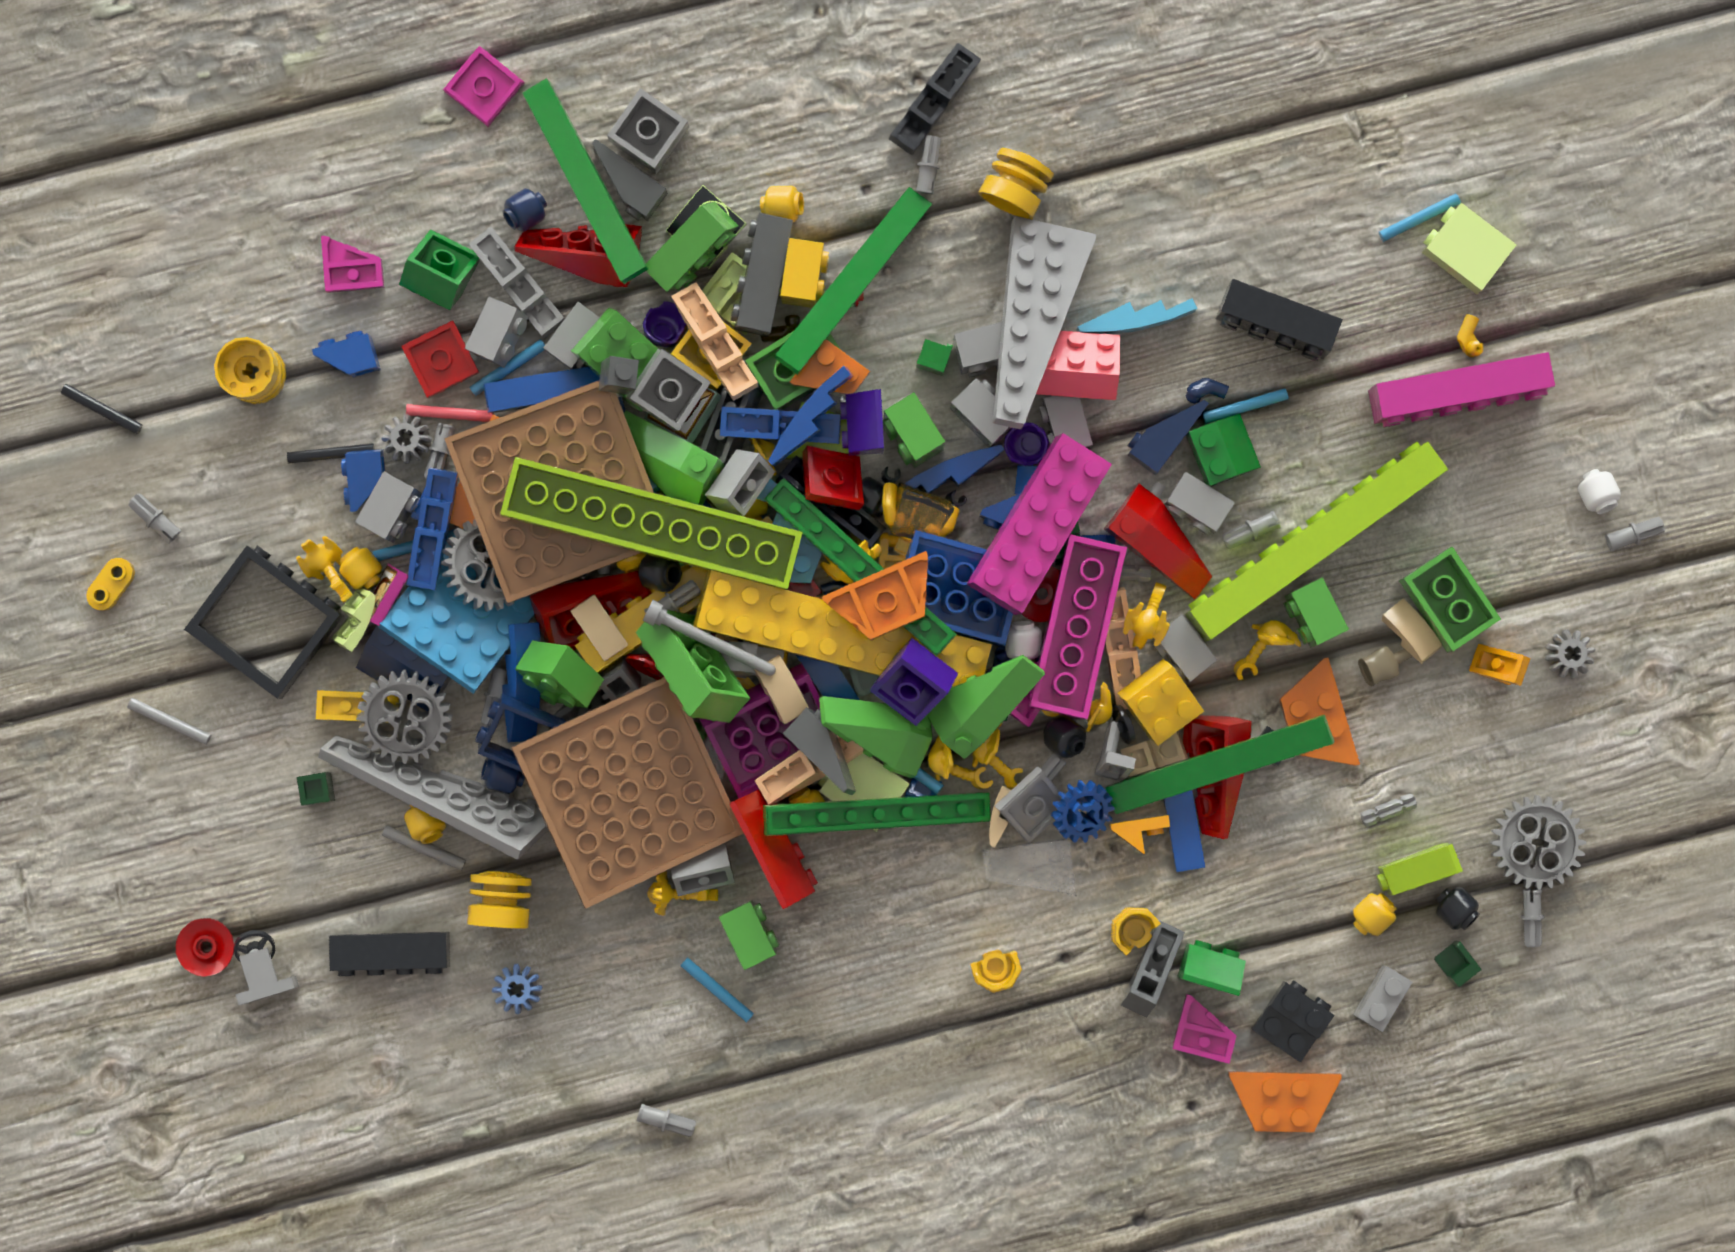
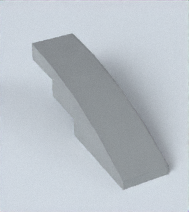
M489 227L469 243V246L520 310L529 316L528 320L543 338H546L561 325L565 318L492 227Z

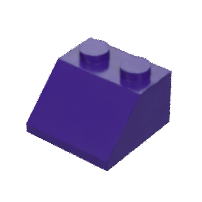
M881 389L846 394V402H840L841 420L847 419V431H842V449L848 448L849 456L883 454L884 437Z
M911 638L894 656L870 691L916 726L949 693L958 673Z

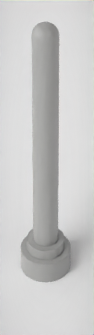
M652 600L644 616V622L652 626L655 623L659 626L663 624L768 676H772L776 672L774 665L666 613L667 610L662 608L663 604Z

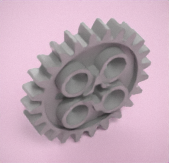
M473 520V525L469 521L463 524L464 530L457 528L453 531L457 538L450 537L446 540L452 548L449 547L442 550V553L449 556L448 559L441 561V565L449 567V570L444 572L442 576L451 577L452 579L446 585L447 588L456 586L457 590L454 593V597L463 594L465 596L463 604L466 605L474 601L473 607L475 610L479 609L482 604H484L486 612L492 610L493 604L497 611L504 608V603L508 607L513 605L514 601L507 603L502 589L495 586L493 578L496 575L494 567L487 570L488 564L484 560L489 558V554L476 520ZM474 539L482 542L484 546L482 553L475 550L473 546ZM467 567H471L476 571L475 580L469 579L466 575ZM484 577H485V580H484V586H485V588H481V581H482V580L484 579Z
M406 670L402 671L400 678H397L395 672L391 671L389 680L381 675L378 679L379 685L372 682L369 686L371 692L364 691L362 698L365 701L360 702L358 705V709L364 712L358 713L356 720L364 722L359 726L358 731H367L363 741L368 742L372 740L374 742L371 751L378 748L382 749L380 757L383 758L389 753L393 763L398 756H402L404 764L407 763L409 756H412L413 760L418 763L421 753L427 759L430 758V748L438 752L441 747L439 742L445 743L447 740V736L444 733H449L452 727L445 722L451 721L453 714L446 713L450 709L451 703H442L446 692L436 693L439 684L427 685L429 676H426L422 681L418 680L417 671H415L412 678H408ZM412 694L413 698L408 711V720L404 727L402 740H398L397 734L402 721V713L406 705L407 695ZM395 695L400 699L401 703L393 705L388 701L387 696ZM424 703L429 707V711L421 712L416 708L415 704ZM380 723H391L394 730L385 731L381 728ZM412 729L418 730L423 737L414 739L409 735L408 731Z
M1539 795L1534 796L1533 803L1530 802L1528 797H1523V806L1513 801L1512 807L1514 810L1512 812L1505 808L1502 810L1506 816L1505 820L1495 819L1501 825L1500 829H1491L1492 833L1498 835V839L1489 841L1490 844L1498 846V850L1491 853V856L1501 858L1497 862L1496 867L1506 866L1507 868L1503 876L1508 877L1515 874L1513 883L1518 884L1524 879V888L1529 889L1532 882H1534L1537 890H1541L1543 882H1545L1548 888H1553L1554 879L1563 884L1564 879L1562 875L1564 873L1568 876H1573V872L1570 869L1571 865L1581 866L1575 860L1576 856H1585L1584 852L1578 850V846L1586 844V841L1578 839V835L1584 833L1585 829L1575 828L1580 818L1570 819L1569 816L1572 814L1573 809L1567 808L1562 811V801H1558L1552 806V797L1547 796L1544 803H1542ZM1525 817H1531L1534 821V827L1528 833L1523 832L1521 829V822ZM1545 817L1546 823L1544 824L1542 832L1540 834L1541 819ZM1559 824L1562 828V835L1559 839L1552 840L1549 830L1553 825ZM1540 835V840L1544 841L1543 847L1538 846L1536 850V845L1532 844V839H1538ZM1519 845H1524L1527 855L1523 860L1517 861L1513 855L1514 849ZM1536 850L1535 866L1531 868L1530 861L1532 860ZM1551 852L1555 857V863L1552 867L1545 868L1542 864V857L1546 853Z

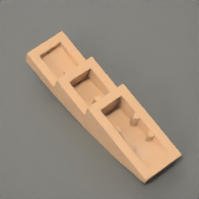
M697 282L672 295L671 298L732 400L734 401L757 388V380L743 361L741 352L727 333V327Z
M1120 587L1115 598L1105 642V650L1115 704L1128 709L1117 693L1138 678L1141 672L1137 649L1132 646L1134 639L1133 630H1129L1127 635L1123 633L1124 621L1129 608L1125 587Z
M838 736L847 763L863 753L864 748L854 741L846 742ZM799 750L754 781L768 805H772L826 775Z

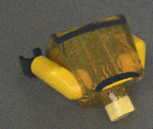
M888 466L881 472V479L885 483L882 493L884 520L889 525L891 533L899 537L894 548L897 553L904 556L907 555L915 530L940 537H945L954 530L960 513L958 507L963 506L967 502L965 495L961 496L957 503L954 499L956 490L949 492L944 499L899 482L897 486L895 482L901 477V470L898 468L894 473L895 478L888 476Z

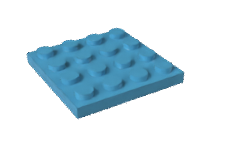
M446 541L445 548H452ZM443 555V560L449 558V556ZM441 565L436 590L408 586L390 609L386 618L379 623L380 626L378 628L474 694L510 648L508 625L529 623L535 616L530 595L514 601V604L509 607L504 603V608L498 611L494 604L492 610L488 612L485 611L484 604L475 610L473 607L474 601L464 605L463 600L465 596L463 594L454 597V593L457 590L456 586L447 588L446 585L452 579L451 577H444L442 574L448 571L449 567ZM467 567L466 575L469 579L475 580L476 571L471 567ZM495 575L493 582L496 587L502 589L497 575ZM484 577V579L481 581V588H485V586H484L485 577Z

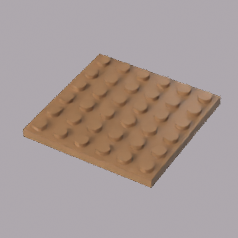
M599 381L444 438L507 603L641 553L500 515L515 457L654 493L616 393L598 391Z
M665 677L511 747L585 909L744 834L729 805L731 802L692 717L684 712L682 703L669 689V683Z

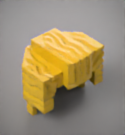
M1126 907L1112 920L1111 941L1127 956L1134 946L1141 948L1152 938L1151 930L1161 923L1147 908Z
M999 949L988 951L982 954L983 960L970 963L975 983L992 993L1012 988L1022 971L1017 951L1004 954Z

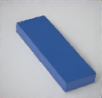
M1192 790L1165 798L1164 805L1166 815H1169L1170 827L1168 829L1176 872L1205 868Z

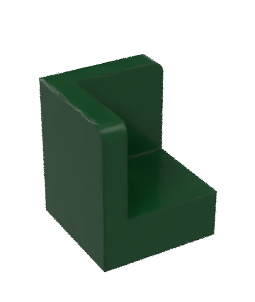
M331 772L297 777L301 806L335 801Z
M1454 941L1434 957L1435 962L1456 987L1462 986L1482 970L1460 941Z

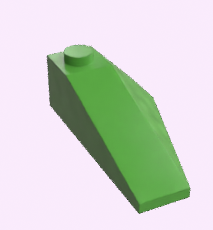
M625 411L624 416L650 479L667 497L703 506L707 498L705 494L721 473L725 464L719 458Z
M1018 656L993 667L991 672L976 677V675L967 678L965 683L955 687L952 686L949 693L927 716L942 743L965 759L989 738L1045 675V671L1026 656Z
M827 696L819 698L821 722L824 727L846 742L854 741L864 748L863 753L868 757L876 756L884 762L883 767L890 772L909 778H914L917 775L932 741L931 721L927 715L915 726L886 703Z

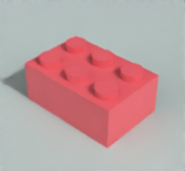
M1060 331L1036 394L1116 400L1120 375V335Z

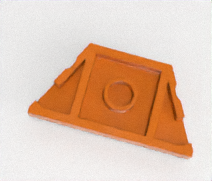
M926 551L822 596L823 601L871 641L925 617L928 554Z
M1323 658L1279 699L1286 725L1290 726L1325 714L1335 742L1332 745L1299 756L1354 766L1360 765L1329 658Z
M1228 1071L1229 1079L1238 1094L1253 1129L1266 1132L1314 1133L1342 1079V1074Z

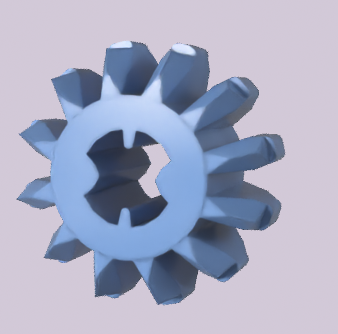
M514 964L513 974L507 967L502 969L506 979L498 975L494 978L497 983L502 984V987L492 988L493 993H502V996L498 997L495 1002L499 1004L506 1000L507 1003L504 1006V1011L508 1012L514 1004L515 1013L520 1014L522 1010L521 1003L527 1011H530L532 1005L528 999L539 1002L540 997L533 994V991H541L542 985H533L532 983L539 978L538 974L530 978L528 977L531 967L526 966L522 974H520L519 964ZM513 981L517 985L523 984L524 989L521 992L524 994L522 996L518 993L514 995L511 993L510 989L514 987L511 985Z

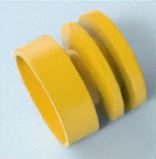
M1000 148L997 153V158L1000 161H993L992 168L1001 177L987 175L979 190V195L1002 211L1033 220L1041 200L1032 191L1046 193L1048 187L1044 182H1051L1054 173L1028 154L1008 148Z
M249 337L235 338L226 343L218 352L214 363L215 377L220 387L230 395L251 404L266 403L275 398L283 389L286 380V367L281 356L261 341ZM255 367L259 371L255 373V378H252L249 374L253 373V368Z
M501 871L471 874L470 882L483 883V889H470V894L482 897V903L468 906V925L519 929L529 927L530 909L518 906L517 900L531 897L529 892L518 891V886H532V878H526L513 872Z

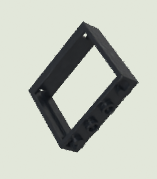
M258 545L255 549L246 546L184 630L274 697L283 699L344 615L338 611L341 606L332 599L326 597L325 600H322L315 594L318 589L309 582L303 580L300 583L292 577L295 572L281 562L277 566L268 560L271 554ZM250 559L327 615V618L279 682L202 626V623Z

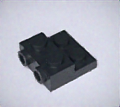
M1293 980L1291 984L1283 981L1251 1029L1301 1063L1316 1039L1320 1038L1335 1015L1329 1012L1332 1007L1330 1004L1319 997L1315 1001L1307 997L1305 994L1308 990Z

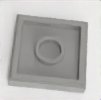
M1037 766L1002 798L995 807L1029 844L1055 820L1051 813L1057 811L1053 802L1061 800L1058 794L1060 791Z

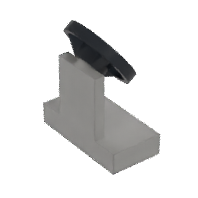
M1116 705L1112 707L1113 720L1106 728L1100 761L1096 765L1095 775L1123 781L1134 770L1136 758L1116 753L1119 736L1128 745L1135 742L1136 736L1127 712L1121 705Z
M251 930L241 934L236 939L234 954L237 960L241 962L249 988L248 991L235 994L238 1006L299 987L296 976L278 981L272 962L275 954V942L268 933L260 930ZM247 937H263L259 942L253 941L248 943L247 946L239 945ZM267 941L272 945L271 952H269L268 948H263ZM238 951L244 953L245 955L240 956Z

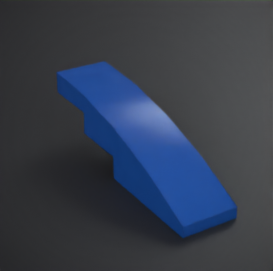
M842 366L826 380L796 413L781 435L768 460L772 466L779 464L821 431L815 420L837 404L831 393L853 377L846 366Z
M589 367L485 383L483 386L488 413L524 409L599 381L600 377Z
M722 407L720 436L779 440L797 411ZM823 414L815 420L821 431L807 442L840 444V414Z
M1002 445L968 452L946 460L916 475L904 484L915 488L922 487L924 491L932 493L951 478L956 486L959 487L1002 454L1004 448ZM897 489V500H898L899 491H898V489Z
M431 467L428 469L418 526L415 528L406 583L408 586L436 590L441 561L444 555L442 550L446 546L458 481L457 472Z
M539 622L508 625L511 654L505 655L508 684L502 685L503 694L540 709L541 693L537 689L525 684L522 681L523 676L515 670L532 640L540 641ZM505 709L508 743L523 742L536 736L538 722Z

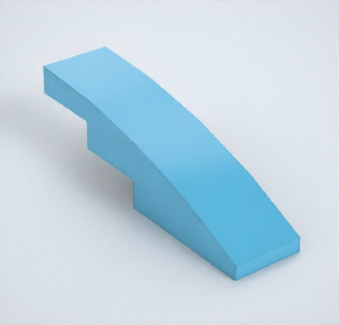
M1193 298L1166 310L1160 300L1135 312L1131 303L1128 302L1078 326L1076 331L1099 334L1135 332L1167 324L1192 314L1196 311L1197 307Z

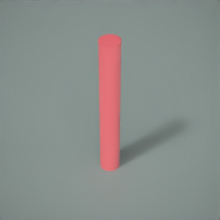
M406 405V414L418 417L489 422L492 415H494V412L488 413V410Z

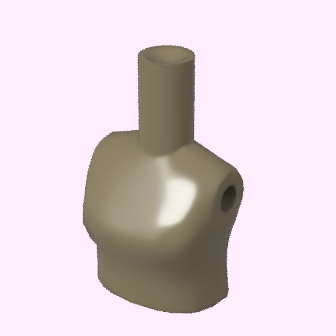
M1387 646L1375 650L1369 656L1359 659L1358 665L1366 683L1369 686H1374L1381 681L1398 676V664L1413 656L1405 649L1393 653Z

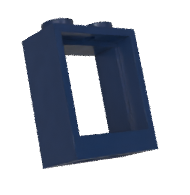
M501 694L499 701H493L488 710L487 717L490 720L487 726H481L477 733L475 742L478 743V754L521 771L512 750L490 741L505 709L550 727L549 730L565 723L566 720Z

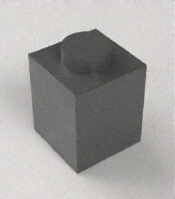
M609 356L601 362L598 391L624 395L634 391L637 383L639 360Z

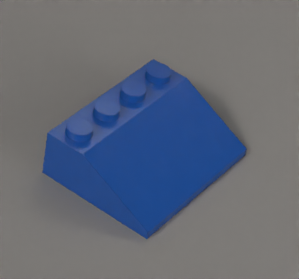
M915 530L905 560L925 551L928 554L926 607L959 636L995 646L1006 645L1013 613L967 585L987 549Z

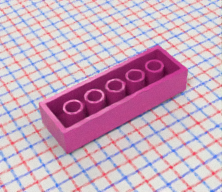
M1549 352L1377 383L1368 390L1374 424L1382 423L1383 428L1400 425V422H1404L1406 418H1411V422L1427 420L1429 417L1434 416L1433 413L1438 412L1440 417L1457 414V412L1462 411V408L1468 407V412L1486 409L1493 402H1496L1497 407L1513 404L1520 397H1524L1525 401L1541 399L1542 396L1548 395V390L1555 387Z
M1062 433L1056 436L967 582V585L1014 615L1022 614L1112 464L1066 434Z
M1072 534L1067 538L1038 666L1045 671V675L1033 687L1028 707L1083 720L1088 719L1127 547Z

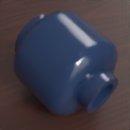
M525 188L505 201V209L502 210V213L512 229L525 232L545 219L544 208L547 207V203L539 192L534 193L530 189Z
M489 758L485 759L481 772V780H484L485 786L488 789L505 794L514 792L517 786L522 787L525 780L521 771Z

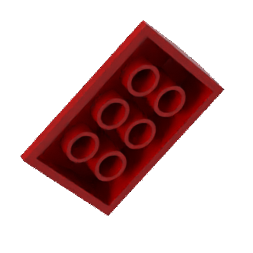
M760 789L729 803L782 909L816 891L814 885L818 884L811 868L804 869L800 860L805 858L799 844L797 842L792 844L788 835H764L763 805H768Z

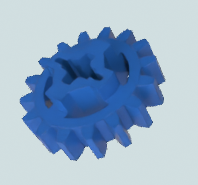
M1078 780L1077 787L1075 788L1068 784V792L1065 794L1060 791L1058 794L1061 800L1053 802V805L1057 808V811L1051 813V816L1056 820L1053 825L1065 839L1069 837L1074 843L1079 838L1086 843L1089 835L1097 839V831L1099 829L1102 831L1107 830L1104 825L1105 821L1113 820L1108 812L1115 810L1114 806L1110 803L1112 797L1100 784L1096 785L1092 780H1089L1087 784L1082 780Z

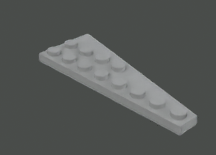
M1018 216L1013 218L993 413L994 424L1021 429L1025 424L1096 240V234Z
M339 736L333 737L320 748L318 758L330 763L332 766L348 772L356 778L379 788L383 792H387L406 804L426 812L430 816L453 826L457 830L465 832L482 843H486L517 860L548 831L547 825L534 800L528 799L527 803L510 798V794L486 790L485 786L479 782L443 770L440 771V774L423 769L424 764L415 762L413 766L397 760L393 763L391 761V754L387 753L385 757L381 758V754L371 752V749L367 748L366 745Z

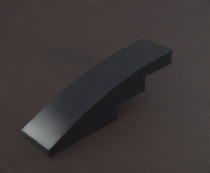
M957 43L926 83L925 88L909 107L906 115L890 134L889 140L910 155H913L981 61V58Z

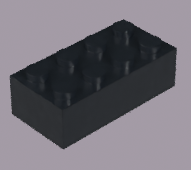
M1232 279L1227 286L1215 318L1221 321L1220 325L1224 328L1236 331L1238 327L1248 331L1247 335L1260 341H1263L1264 338L1273 340L1276 347L1291 351V348L1303 351L1301 354L1303 357L1318 361L1319 358L1324 359L1331 352L1343 320L1236 279Z

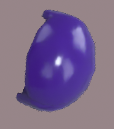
M664 301L659 307L650 308L642 323L644 336L653 345L664 348L678 344L687 331V325L676 305L670 301Z
M1025 422L1021 429L1011 428L1005 436L1004 450L1011 462L1023 466H1032L1039 463L1049 448V439L1045 430L1035 423Z

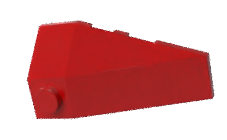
M625 224L639 250L642 226ZM587 225L578 226V230L562 232L560 228L527 230L522 232L514 246L515 252L598 284L628 287L630 283L629 281L623 284L620 281L595 231L588 230Z
M1138 483L1104 527V530L1195 600L1213 576L1162 500Z
M638 571L556 585L531 595L530 599L535 612V619L539 622V628L545 642L567 645L574 651L577 649L575 645L579 643L577 638L584 631L571 613V609L594 594L609 616L615 612L619 615L628 610L626 605L639 596L643 600L651 595L652 592L650 589L642 586L639 581Z
M1199 715L1184 726L1183 744L1186 753H1189V757L1193 758L1251 739L1252 721L1231 716ZM1244 773L1196 788L1198 796L1195 798V804L1202 834L1220 839H1228Z

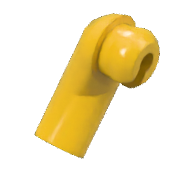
M1466 314L1458 332L1457 341L1464 354L1469 357H1477L1482 354L1484 349L1483 344L1479 343L1474 335L1479 318Z

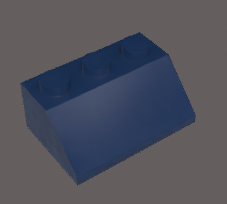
M378 625L367 640L356 666L358 670L378 681L381 675L389 680L391 671L395 672L397 678H400L403 670H406L408 678H412L415 671H417L418 680L422 681L426 676H429L427 685L439 684L436 690L437 694L444 692L451 680L446 674L378 628ZM408 694L407 699L412 702L413 695ZM416 703L417 706L427 712L429 711V707L426 704Z

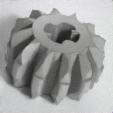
M404 414L403 423L397 417L392 418L396 426L392 428L389 425H385L384 429L390 432L391 435H385L381 438L383 442H391V444L384 448L385 452L391 453L395 451L392 459L398 461L403 455L405 464L410 463L411 454L416 461H420L421 456L418 451L429 452L428 448L422 445L423 442L432 441V437L423 435L429 430V427L427 425L419 427L421 419L415 417L411 422L410 415ZM404 433L413 434L410 438V445H406L404 442L401 445L400 442L404 439L402 436Z
M1568 629L1563 630L1562 637L1558 634L1552 636L1556 645L1546 644V649L1553 651V654L1546 655L1545 660L1550 661L1554 659L1555 663L1549 669L1555 671L1560 667L1559 677L1564 678L1568 672L1572 679L1577 678L1578 671L1582 674L1588 672L1584 663L1594 664V659L1587 657V654L1594 653L1595 648H1586L1585 645L1591 639L1585 637L1580 641L1581 631L1576 630L1572 636ZM1573 648L1575 654H1572V656H1575V659L1567 660L1564 654L1568 652H1565V649Z

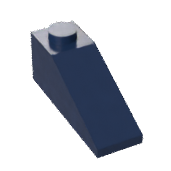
M1203 400L1146 429L1143 435L1137 432L1127 445L1132 449L1128 456L1156 475L1209 403Z

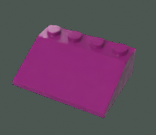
M802 663L790 668L789 671L808 707L815 711L820 709V697ZM761 684L746 690L750 699L730 723L699 718L738 798L758 790L759 788L754 780L799 751L783 734L795 719L786 724L780 721L770 697L765 694Z

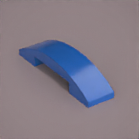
M796 655L822 696L860 700L837 665Z

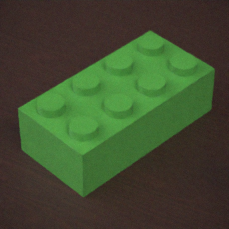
M671 610L666 612L692 626L694 624L696 615L677 613ZM644 622L636 631V634L642 641V647L651 655L656 663V669L663 674L669 683V689L678 697L683 705L684 712L688 716L730 723L750 699L719 651L663 624L659 626L654 623L652 626Z

